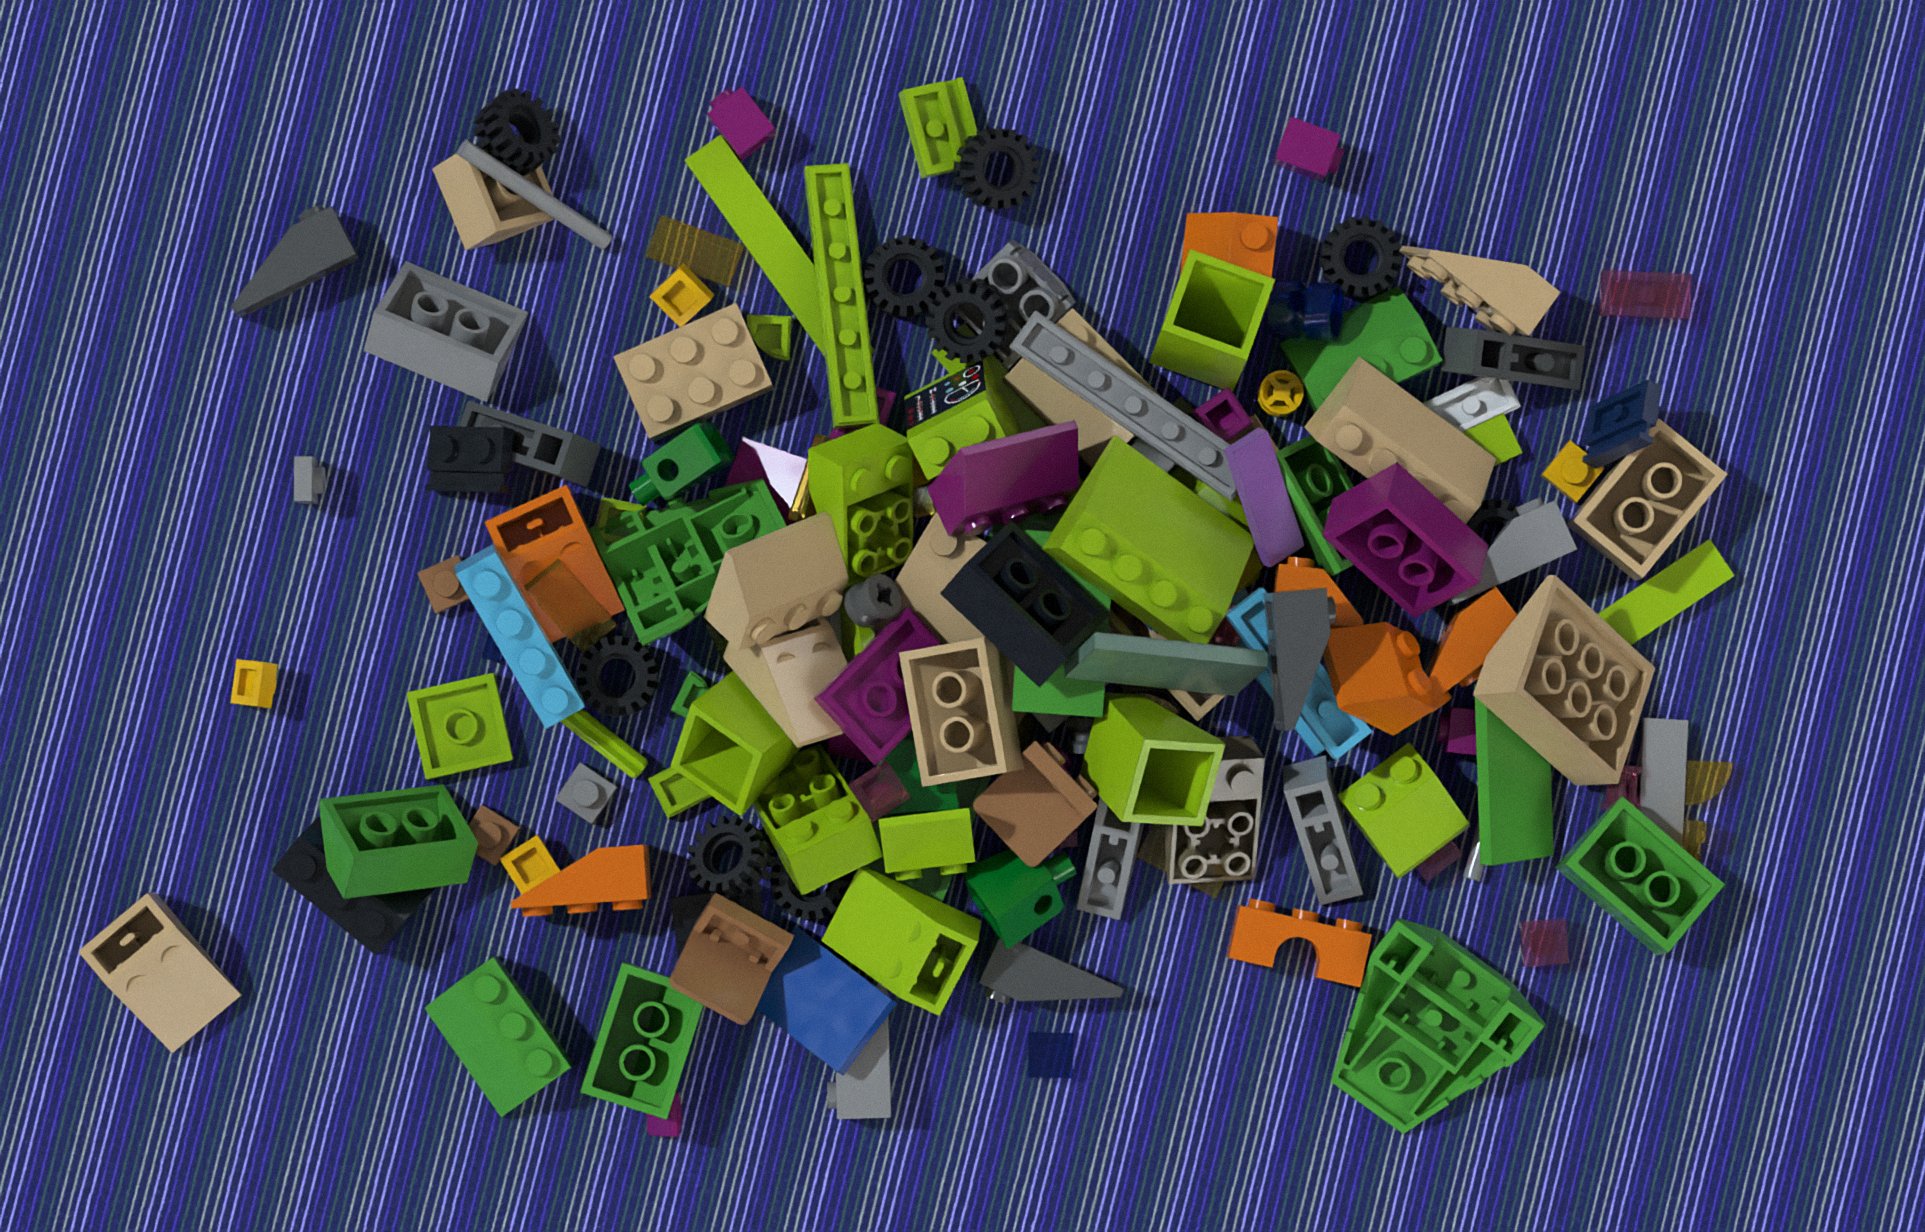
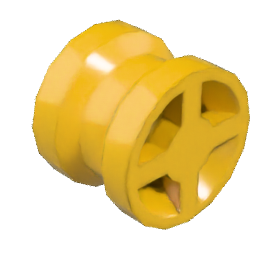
M1278 370L1268 374L1261 382L1257 392L1261 409L1274 417H1285L1292 414L1299 407L1304 396L1303 385L1300 379L1294 373L1286 370Z

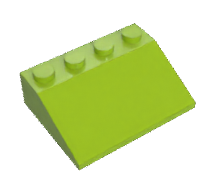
M1113 436L1045 542L1042 550L1167 640L1207 644L1228 611L1255 543L1249 532L1122 439Z

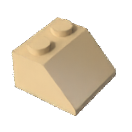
M521 135V136H517L519 139H521L522 141H524V138H523L522 135ZM457 153L432 168L465 250L498 243L554 220L553 217L457 155ZM541 166L528 175L523 176L553 196Z

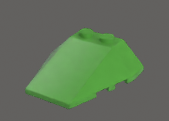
M763 478L710 490L708 498L687 503L684 502L682 497L671 499L668 502L669 507L646 512L643 523L638 514L643 513L642 515H644L641 508L635 512L624 511L609 518L607 524L601 528L597 527V525L589 528L642 646L651 644L684 628L707 609L727 550L786 527ZM605 529V534L625 538L613 544H607L600 531Z
M1398 918L1372 951L1330 1082L1404 1134L1448 1106L1450 1101L1470 1088L1473 1090L1482 1084L1484 1079L1504 1066L1507 1068L1518 1061L1544 1028L1545 1022L1510 980L1440 930Z

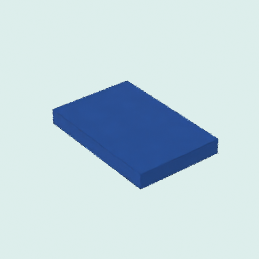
M794 926L790 932L794 935L793 940L782 959L772 971L756 1009L832 1069L844 1076L897 1002L802 929Z

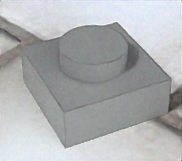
M294 456V501L299 504H318V494L325 493V468L318 467V460L312 456Z
M580 762L555 800L589 823L594 824L618 787Z

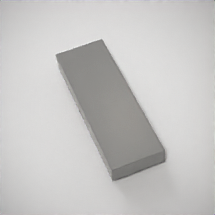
M1642 718L1637 809L1682 847L1688 720Z

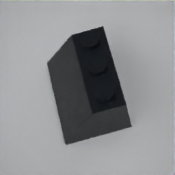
M1012 520L961 568L940 593L1039 688L1110 615L1106 609Z
M320 816L297 838L272 869L274 873L376 956L382 955L437 888L343 899L327 870Z

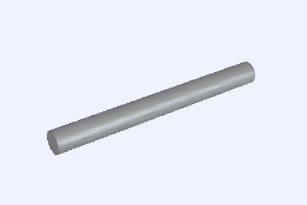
M464 140L458 148L457 155L603 250L612 239L610 233L469 140Z

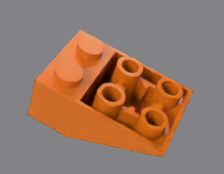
M567 485L485 521L494 545L551 643L625 610L572 490Z
M1496 586L1484 591L1452 615L1447 622L1424 671L1432 685L1430 694L1435 710L1452 698L1448 690L1458 683L1462 688L1479 678L1486 655L1517 616Z
M649 845L597 848L511 901V909L522 908V916L526 917L553 914V906L567 905L568 914L598 911V902H612L613 910L643 908L642 899L652 898Z

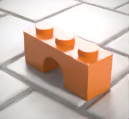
M1249 898L1248 907L1237 905L1226 957L1273 968L1278 947L1289 938L1302 937L1312 944L1316 952V965L1313 977L1361 987L1372 937L1371 934L1362 933L1363 923L1337 918L1335 926L1318 923L1319 913L1293 908L1292 916L1274 913L1276 904Z

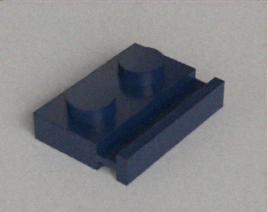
M1646 380L1591 406L1585 445L1590 447V452L1583 456L1582 462L1597 469L1652 445L1654 438L1649 436V430L1656 426L1660 415L1659 403L1662 386Z

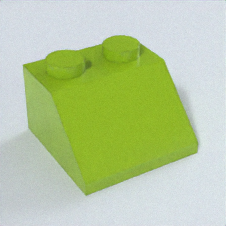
M1410 742L1337 795L1348 817L1398 880L1470 827L1469 822L1438 777Z
M969 808L879 819L885 873L895 872L896 881L923 878L922 869L939 867L940 875L967 872L966 863L975 862Z

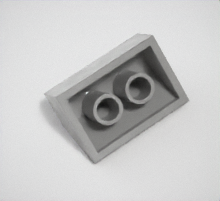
M405 261L374 310L363 351L487 402L504 373L528 312Z

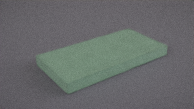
M1095 632L1064 662V678L1236 696L1268 667V652L1258 649Z

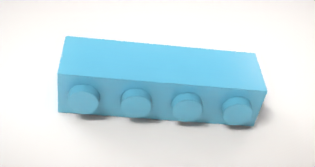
M492 544L454 565L457 578L545 729L584 708L583 696L496 546Z

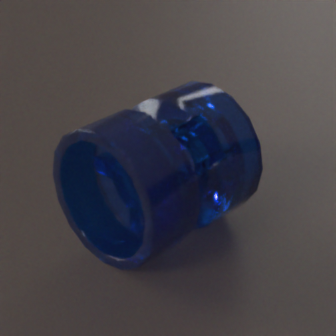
M1278 279L1274 282L1268 305V325L1273 337L1298 339L1303 333H1306L1307 338L1310 340L1335 342L1338 339L1344 316V295L1341 285L1314 282L1307 288L1302 281Z

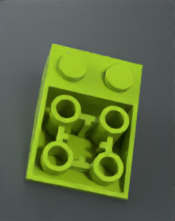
M877 422L809 448V491L817 514L826 511L832 518L849 577L845 588L905 564L914 549L912 449L907 441V437Z
M820 743L798 752L752 804L783 866L801 895L809 893L883 857L869 816Z
M862 866L856 870L821 941L897 997L940 1016L978 944L981 920Z

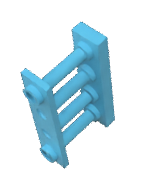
M1243 587L1238 594L1234 593L1228 611L1220 624L1242 648L1265 650V652H1268V667L1256 679L1273 700L1263 593L1267 592L1263 587H1259L1249 595ZM1319 663L1294 730L1314 756H1317L1326 749L1330 756L1337 760L1372 731L1364 721L1338 708L1329 674Z

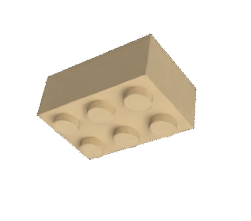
M737 303L613 356L652 443L774 390Z
M1658 418L1656 426L1649 430V436L1654 438L1653 444L1620 458L1566 524L1634 581L1642 579L1728 475L1660 418Z

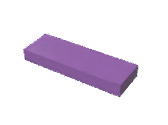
M1258 427L1225 448L1224 452L1260 562L1271 568L1305 545L1267 430Z

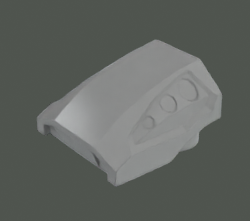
M1015 240L1008 242L970 280L975 281L977 278L985 280L984 285L988 287L993 284L998 288L995 293L999 297L1004 295L1007 299L1004 306L1006 310H1011V317L1008 319V324H1011L1009 333L1005 336L1006 340L995 350L1004 361L1002 364L1007 369H1010L1021 358L1010 350L1009 346L1034 311L1055 323L1076 303L1066 285L1032 251ZM971 304L958 306L954 312L978 335L981 334L985 325L982 312Z

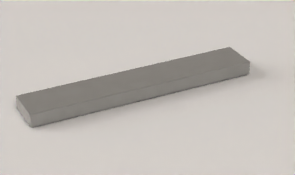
M1037 311L1033 312L1009 346L1010 350L1230 502L1233 501L1238 491L1224 449L1230 446V444Z

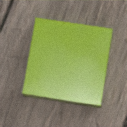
M495 673L406 692L426 780L514 760Z

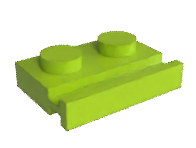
M963 77L902 90L898 95L921 179L960 171L954 170V162H960L962 157L957 155L959 147H966L967 144L964 141L969 136H976V132H978Z

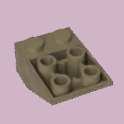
M1250 735L1216 737L1224 742L1225 748L1203 826L1163 824L1168 884L1255 879L1265 758Z

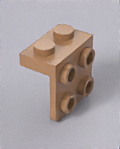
M1036 741L1022 753L1024 769L1003 773L973 803L974 811L1029 867H1035L1040 864L1098 807L1093 801L1098 795L1094 788L1081 775H1078L1073 780L1061 768L1067 761L1049 742L1041 747Z
M715 892L695 922L669 978V984L673 989L740 1025H746L754 1014L772 971L788 950L794 935Z

